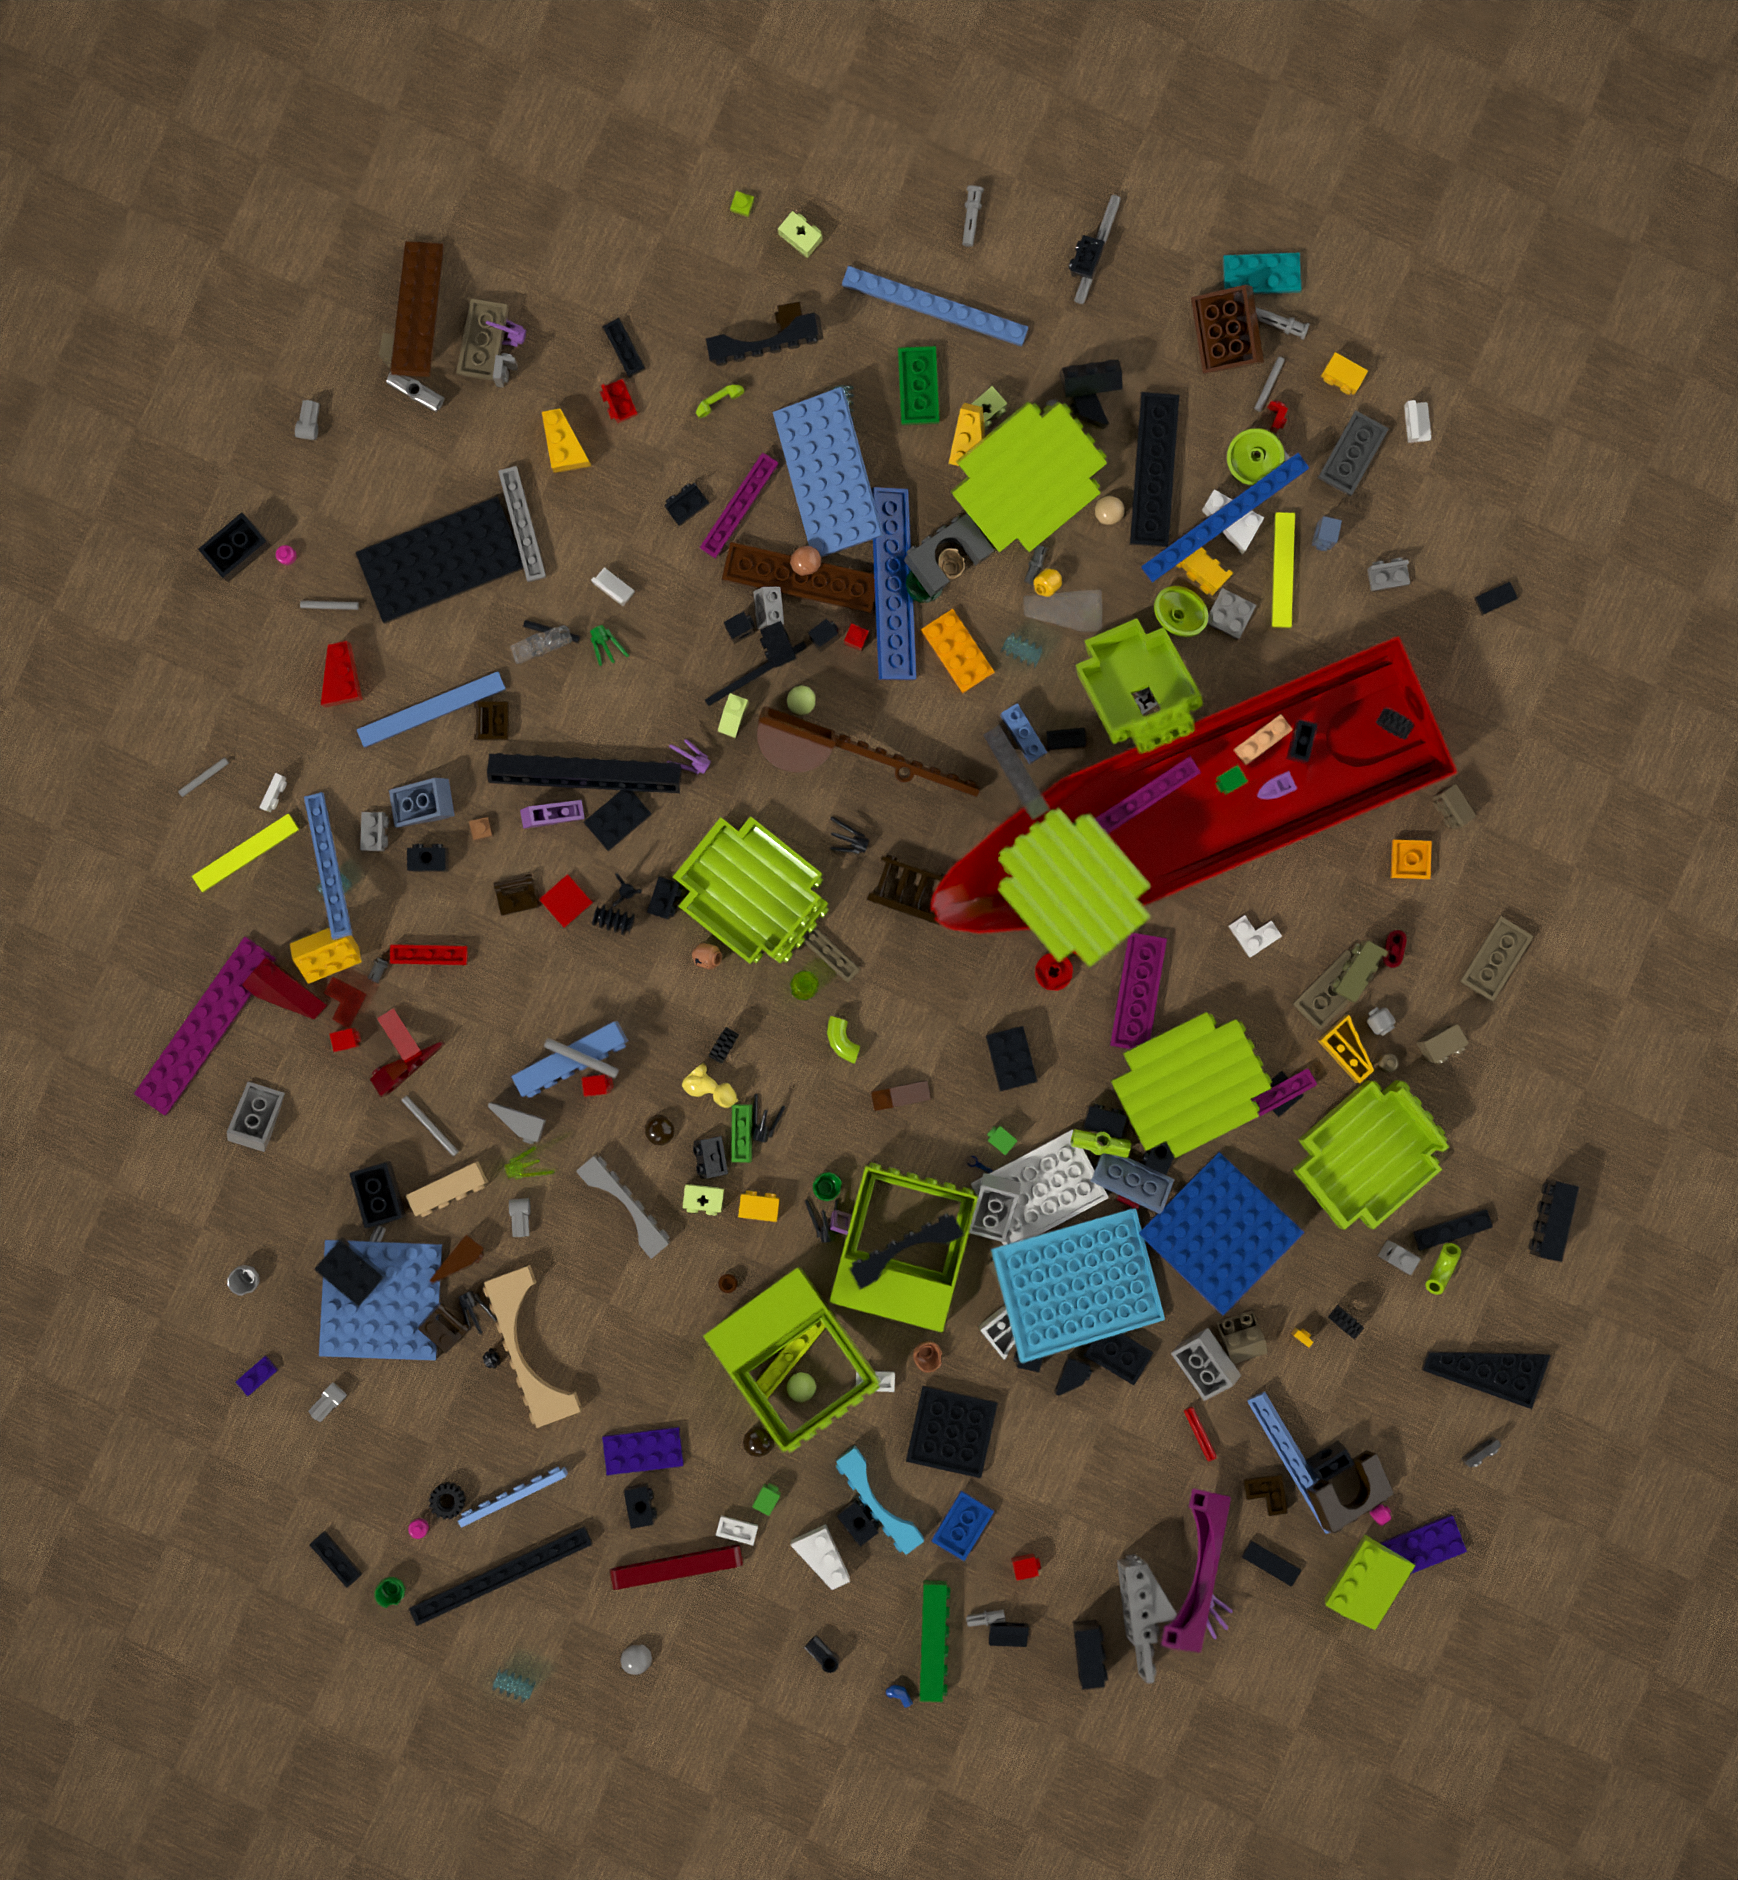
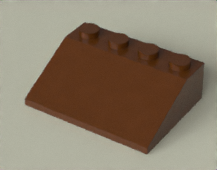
M1242 285L1191 297L1203 374L1264 363L1252 286Z

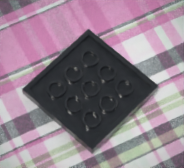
M922 1385L906 1462L981 1478L998 1402Z

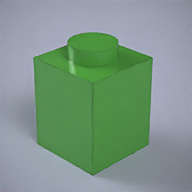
M1000 1125L997 1128L993 1126L987 1133L989 1136L987 1141L1004 1155L1017 1142Z
M764 1483L752 1507L770 1516L781 1495V1492L778 1491L779 1488L771 1483L768 1485Z

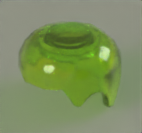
M800 971L795 974L790 982L791 994L798 1000L813 998L819 990L817 976L810 971Z

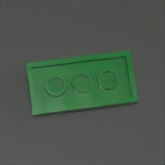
M936 346L898 348L901 425L939 424Z

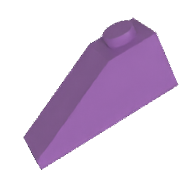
M582 800L529 806L520 810L523 829L585 819Z

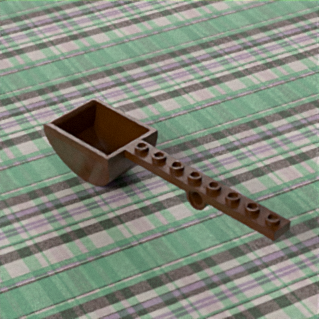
M764 706L761 709L757 731L758 744L765 758L779 769L788 772L813 770L827 760L834 746L894 767L895 776L900 782H909L914 775L975 797L979 794L980 789L975 781L966 779V781L960 780L956 774L948 773L947 775L941 773L939 768L930 766V768L924 767L923 763L917 760L910 762L905 760L904 756L897 753L894 755L888 754L887 750L876 747V749L871 748L864 741L858 740L857 743L852 741L851 737L847 735H835L834 730ZM902 767H907L910 771L907 775H901L899 770Z

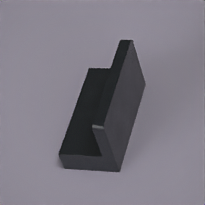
M999 1622L989 1624L990 1646L1027 1647L1028 1623Z

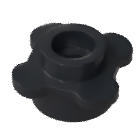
M492 1348L483 1355V1361L488 1368L495 1369L497 1365L501 1364L499 1354Z

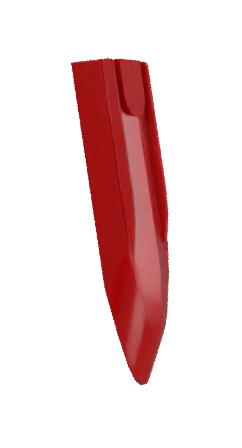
M1400 637L1392 638L1193 723V732L1176 738L1170 743L1157 746L1151 751L1140 754L1138 748L1135 747L1060 779L1041 794L1049 810L1032 819L1026 808L1023 807L993 830L949 870L932 896L931 912L934 911L936 914L934 919L945 928L977 934L1031 930L999 892L1000 883L1007 877L1012 878L1011 875L1005 872L1004 866L999 862L1001 857L999 853L1006 847L1012 848L1016 844L1014 841L1022 834L1028 835L1031 832L1030 828L1035 823L1039 822L1041 824L1045 821V815L1051 810L1057 811L1060 809L1072 824L1079 817L1090 814L1095 819L1188 757L1192 758L1201 773L1107 834L1150 885V888L1136 899L1142 907L1457 774L1455 764ZM1384 708L1392 709L1414 723L1415 726L1407 739H1401L1392 733L1390 734L1376 723ZM1282 715L1292 728V731L1244 765L1234 749L1275 718ZM1299 719L1318 724L1309 761L1305 764L1286 759L1294 725ZM1238 765L1248 782L1226 795L1224 792L1220 793L1215 785L1217 782L1215 778ZM1289 771L1297 788L1296 790L1274 799L1257 797L1259 790L1266 782Z

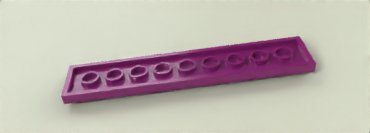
M244 936L134 1094L166 1116L251 997L252 993L243 987L242 984L266 956L270 957L273 961H276L278 958Z

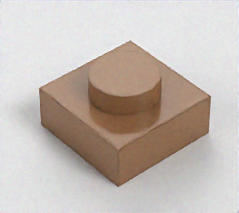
M489 817L469 821L473 840L493 836Z

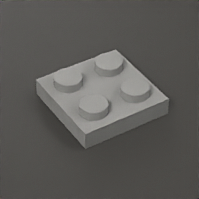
M1222 588L1208 614L1207 625L1239 640L1256 605Z

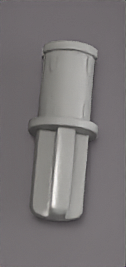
M1004 1609L992 1612L985 1610L984 1613L968 1615L966 1617L969 1627L985 1624L989 1626V1624L1006 1622Z

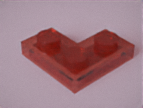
M334 976L324 992L329 997L341 1002L332 1020L347 1028H351L368 994Z

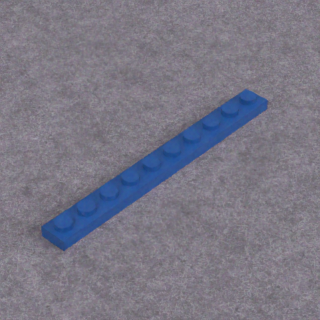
M1299 453L1295 454L1141 566V569L1153 583L1309 469L1308 465Z

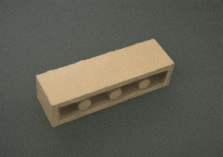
M477 1161L406 1195V1198L414 1215L421 1214V1217L433 1213L431 1209L436 1206L441 1209L450 1205L449 1200L456 1198L458 1201L466 1197V1192L472 1189L475 1193L485 1188L483 1184L488 1181Z

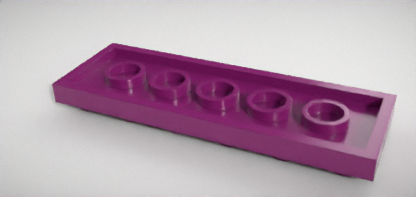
M1131 933L1128 936L1110 1046L1131 1049L1151 1038L1167 938Z

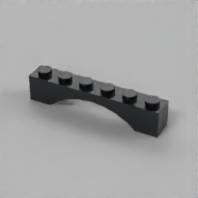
M813 312L797 316L782 332L762 341H740L722 334L706 338L709 361L717 366H724L729 361L746 360L745 357L752 356L756 358L763 356V353L767 352L779 353L783 348L796 349L800 347V344H816L818 340L824 338L820 316Z
M946 1213L938 1217L939 1221L932 1225L931 1222H928L921 1226V1231L915 1234L914 1231H911L904 1235V1240L899 1243L894 1240L886 1245L887 1249L881 1252L877 1249L868 1254L870 1258L864 1261L860 1258L851 1263L853 1267L849 1268L859 1289L861 1290L877 1282L887 1263L902 1250L921 1243L949 1244L964 1236L953 1214L949 1216Z

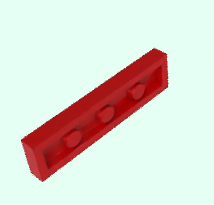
M390 945V964L468 965V946Z

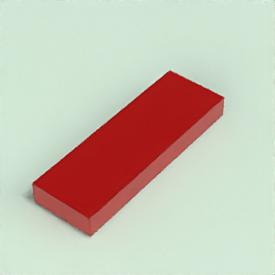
M394 1008L377 1018L405 1064L422 1054Z

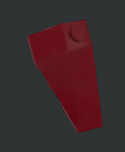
M268 956L262 960L242 984L243 987L257 998L313 1020L327 1006V1004Z
M438 1042L422 1049V1054L406 1064L401 1058L383 1067H377L372 1072L373 1076L370 1078V1081L381 1097L391 1094L438 1052L445 1043Z

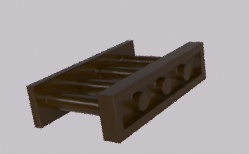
M888 854L886 857L882 856L881 861L886 863L877 889L873 893L869 892L867 901L940 925L934 919L936 917L935 912H931V909H928V912L920 910V903L929 878L938 880L941 883L946 874L941 873L938 876L898 862L897 857ZM894 865L904 870L895 896L890 900L884 898V890ZM912 871L922 875L913 903L907 906L902 904L903 900L901 899Z

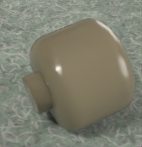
M1390 1053L1383 1054L1378 1059V1066L1383 1072H1393L1399 1064L1397 1057Z

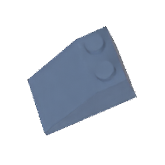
M432 778L389 790L395 828L438 821L455 816L449 779Z

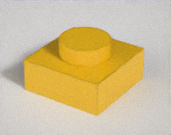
M1295 1327L1291 1332L1293 1336L1308 1348L1313 1344V1341L1309 1339L1311 1334L1303 1328L1298 1330Z

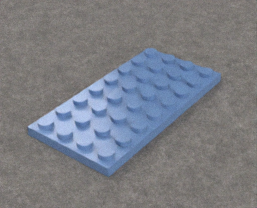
M836 388L773 412L809 546L816 548L820 556L824 557L884 536L844 388Z

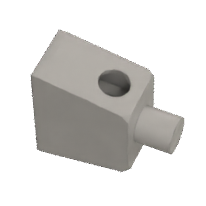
M1389 1240L1385 1242L1378 1254V1257L1408 1275H1412L1421 1260Z

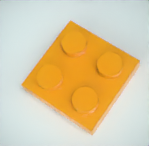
M1393 839L1391 878L1431 879L1432 841Z

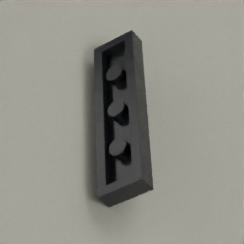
M1482 1209L1414 1231L1413 1235L1418 1250L1421 1251L1493 1228L1488 1210Z

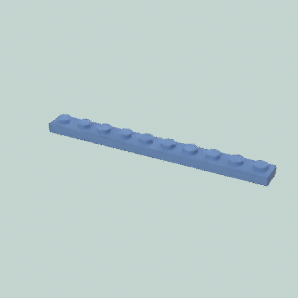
M850 266L847 267L842 282L844 287L1021 347L1028 327Z

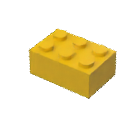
M330 928L290 943L292 959L308 984L362 962L359 946L352 935L333 940Z

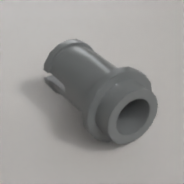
M377 957L373 961L374 966L367 978L379 983L385 968H388V961Z

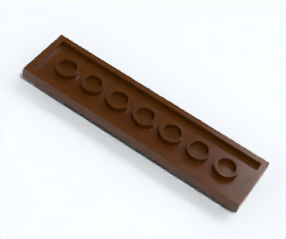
M405 241L390 369L391 375L430 377L444 255L443 243Z
M730 542L722 576L723 581L759 589L762 587H780L781 594L871 614L875 598L874 574L821 562V566L816 572L801 576L793 571L791 567V555Z

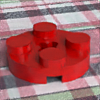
M1051 953L1042 956L1035 965L1036 981L1046 990H1062L1068 986L1072 979L1073 966L1067 957L1058 962ZM1053 966L1054 969H1059L1057 977L1049 975L1050 967Z

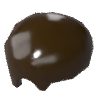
M655 1115L646 1122L645 1135L652 1144L663 1146L674 1137V1126L666 1116Z
M766 1428L750 1429L744 1436V1450L753 1457H762L773 1449L774 1438Z

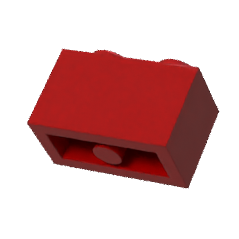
M606 1074L582 1077L584 1097L611 1093L610 1089H613L612 1077L609 1078V1075Z

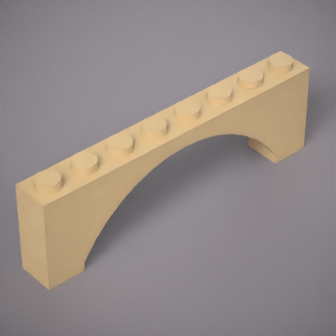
M527 1265L485 1281L483 1290L485 1296L489 1297L492 1303L489 1306L492 1314L497 1317L498 1322H496L498 1332L504 1336L503 1346L506 1352L509 1351L511 1358L509 1362L511 1368L517 1372L516 1381L518 1387L523 1389V1401L526 1406L529 1405L531 1423L535 1424L538 1428L579 1413L582 1410V1406L576 1391L571 1393L550 1385L535 1374L520 1351L517 1340L518 1312L530 1286L537 1283L531 1266Z

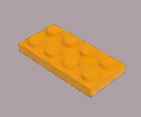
M953 609L921 629V632L962 694L995 673Z

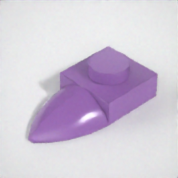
M1289 771L1266 782L1259 790L1257 797L1274 799L1296 790L1297 788Z

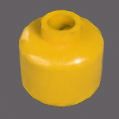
M1046 568L1034 579L1035 591L1045 597L1052 596L1062 586V577L1055 569Z

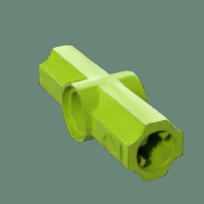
M1074 1129L1070 1142L1072 1147L1091 1150L1096 1155L1105 1153L1125 1158L1129 1156L1131 1149L1130 1140L1110 1137L1106 1132L1096 1134Z

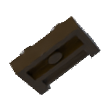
M474 702V708H476V734H474V740H509V702ZM484 708H489V734H484Z
M531 874L506 882H493L501 916L539 908ZM522 885L528 886L526 891L503 896L502 890Z
M440 1302L417 1329L447 1354L461 1336L468 1331L469 1326L466 1323L460 1322ZM437 1315L443 1316L458 1330L453 1334L436 1319Z

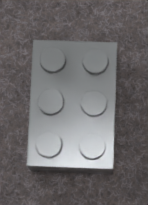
M1208 1328L1179 1343L1171 1352L1204 1401L1232 1387L1241 1377L1237 1368Z

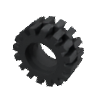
M1384 708L1376 720V723L1383 727L1382 729L1401 739H1407L1415 726L1404 715H1400V713L1389 708Z
M725 1027L713 1046L709 1057L722 1064L739 1034Z
M1338 1305L1328 1315L1331 1321L1354 1340L1364 1329L1357 1320Z
M442 1483L431 1493L429 1507L432 1508L431 1512L433 1514H437L436 1517H442L443 1520L447 1518L452 1519L463 1510L466 1496L464 1497V1491H461V1487L459 1485L457 1487L456 1483ZM443 1494H450L454 1497L455 1503L451 1508H445L441 1505L440 1498Z

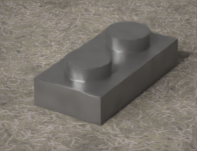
M1491 1437L1461 1459L1469 1468L1472 1466L1477 1467L1483 1462L1482 1459L1495 1455L1499 1451L1498 1448L1501 1447V1444L1496 1438Z

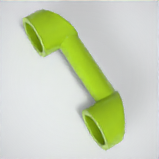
M728 385L708 398L703 399L696 410V415L699 419L707 416L712 411L709 405L728 394L731 399L741 396L745 392L741 385Z

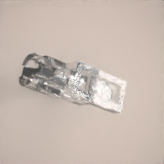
M561 625L543 633H536L510 646L516 664H522L534 657H541L570 644L572 637L568 627Z

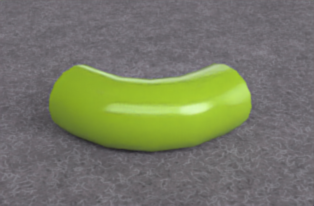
M830 1016L827 1028L830 1046L839 1057L855 1064L860 1045L848 1039L846 1034L848 1021Z
M1453 1243L1443 1245L1435 1266L1425 1284L1426 1289L1430 1293L1440 1295L1444 1292L1461 1255V1249Z

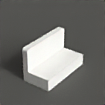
M1416 400L1407 401L1404 409L1408 443L1430 441L1431 429L1428 403H1416Z
M605 567L596 578L593 577L591 579L593 584L623 607L635 593L632 588Z

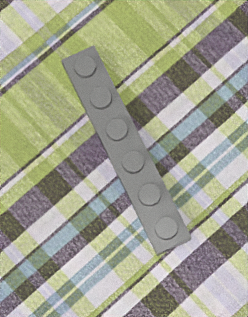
M514 466L499 470L527 581L532 582L547 578L518 467Z

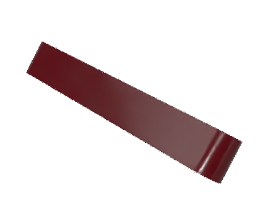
M730 1545L611 1568L609 1572L613 1590L736 1568L743 1565L740 1545Z

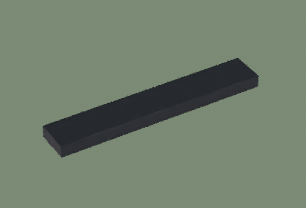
M804 641L793 647L795 655L806 649L807 646ZM767 662L705 699V702L709 706L773 669L775 667L773 662Z

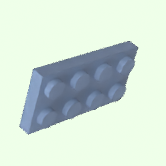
M1105 1153L1100 1155L1091 1178V1182L1159 1214L1164 1209L1175 1180L1128 1157Z

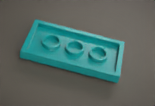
M1300 253L1224 255V290L1249 285L1253 288V294L1300 293Z

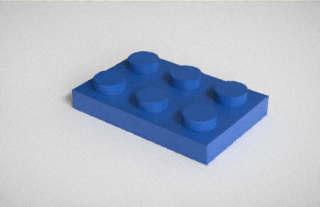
M961 1490L932 1537L931 1542L965 1561L994 1510Z

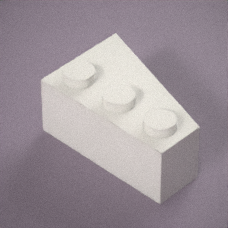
M1214 489L1202 511L1209 518L1231 502L1232 499ZM1250 511L1224 530L1223 533L1237 547L1238 551L1243 554L1264 517Z
M1003 1305L978 1327L1005 1360L1008 1352L1015 1345V1340L1006 1306Z

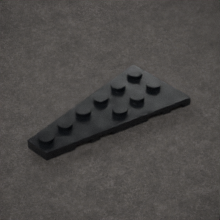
M1428 1351L1421 1370L1532 1409L1551 1355Z

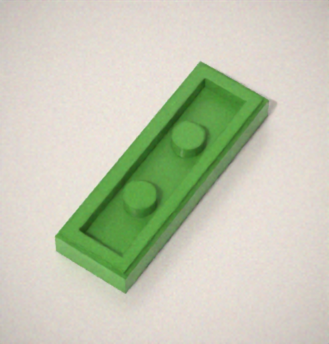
M734 1104L732 1106L731 1162H752V1105Z

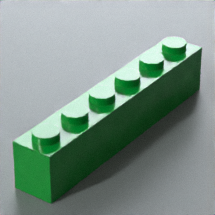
M923 1580L920 1702H943V1696H947V1684H944V1677L948 1676V1665H944V1659L948 1657L949 1646L945 1645V1638H949V1626H946V1618H950V1606H946V1600L950 1599L951 1589L947 1587L946 1581Z

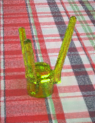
M536 1146L510 1159V1163L504 1165L508 1178L515 1177L516 1180L524 1177L550 1175L555 1172L551 1170L522 1173L524 1172L523 1168L540 1162V1159L524 1164L519 1161L536 1150Z

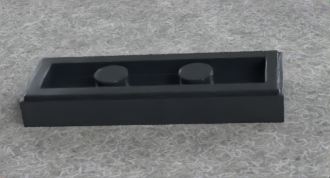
M620 318L603 325L602 327L628 377L630 378L646 370Z
M326 1531L309 1544L346 1588L362 1576L361 1571Z
M1250 1540L1241 1555L1243 1559L1291 1587L1302 1571Z

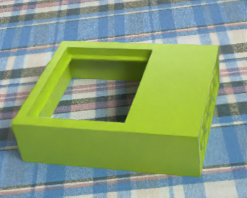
M870 1162V1165L865 1164L830 1296V1303L943 1332L978 1199L974 1189L963 1187L960 1190L952 1183L944 1182V1185L938 1184L937 1180L926 1177L923 1180L919 1179V1176L914 1173L907 1172V1175L900 1174L899 1169L891 1167L888 1170L881 1169L880 1164ZM875 1180L961 1202L956 1220L964 1236L950 1243L943 1272L891 1259L881 1272L877 1282L861 1290L859 1289L849 1268L853 1267L851 1263L860 1258L863 1261L870 1258L868 1255L870 1253L857 1250Z
M797 1267L703 1336L783 1452H793L801 1446V1440L807 1441L817 1434L815 1430L819 1427L821 1430L833 1423L831 1420L833 1417L840 1418L849 1411L847 1409L848 1406L851 1404L853 1407L864 1400L863 1396L866 1393L871 1395L880 1389L879 1384L881 1380L802 1268ZM822 1321L863 1381L790 1433L750 1375V1372Z

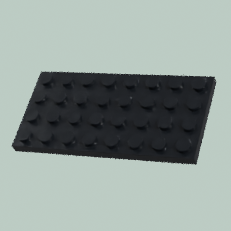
M498 496L355 552L384 624L524 569L519 548Z

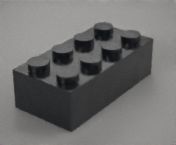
M1546 1179V1182L1543 1183L1541 1189L1543 1194L1542 1201H1539L1537 1206L1539 1214L1537 1220L1533 1223L1534 1236L1533 1239H1530L1528 1245L1530 1254L1558 1262L1563 1261L1579 1186Z

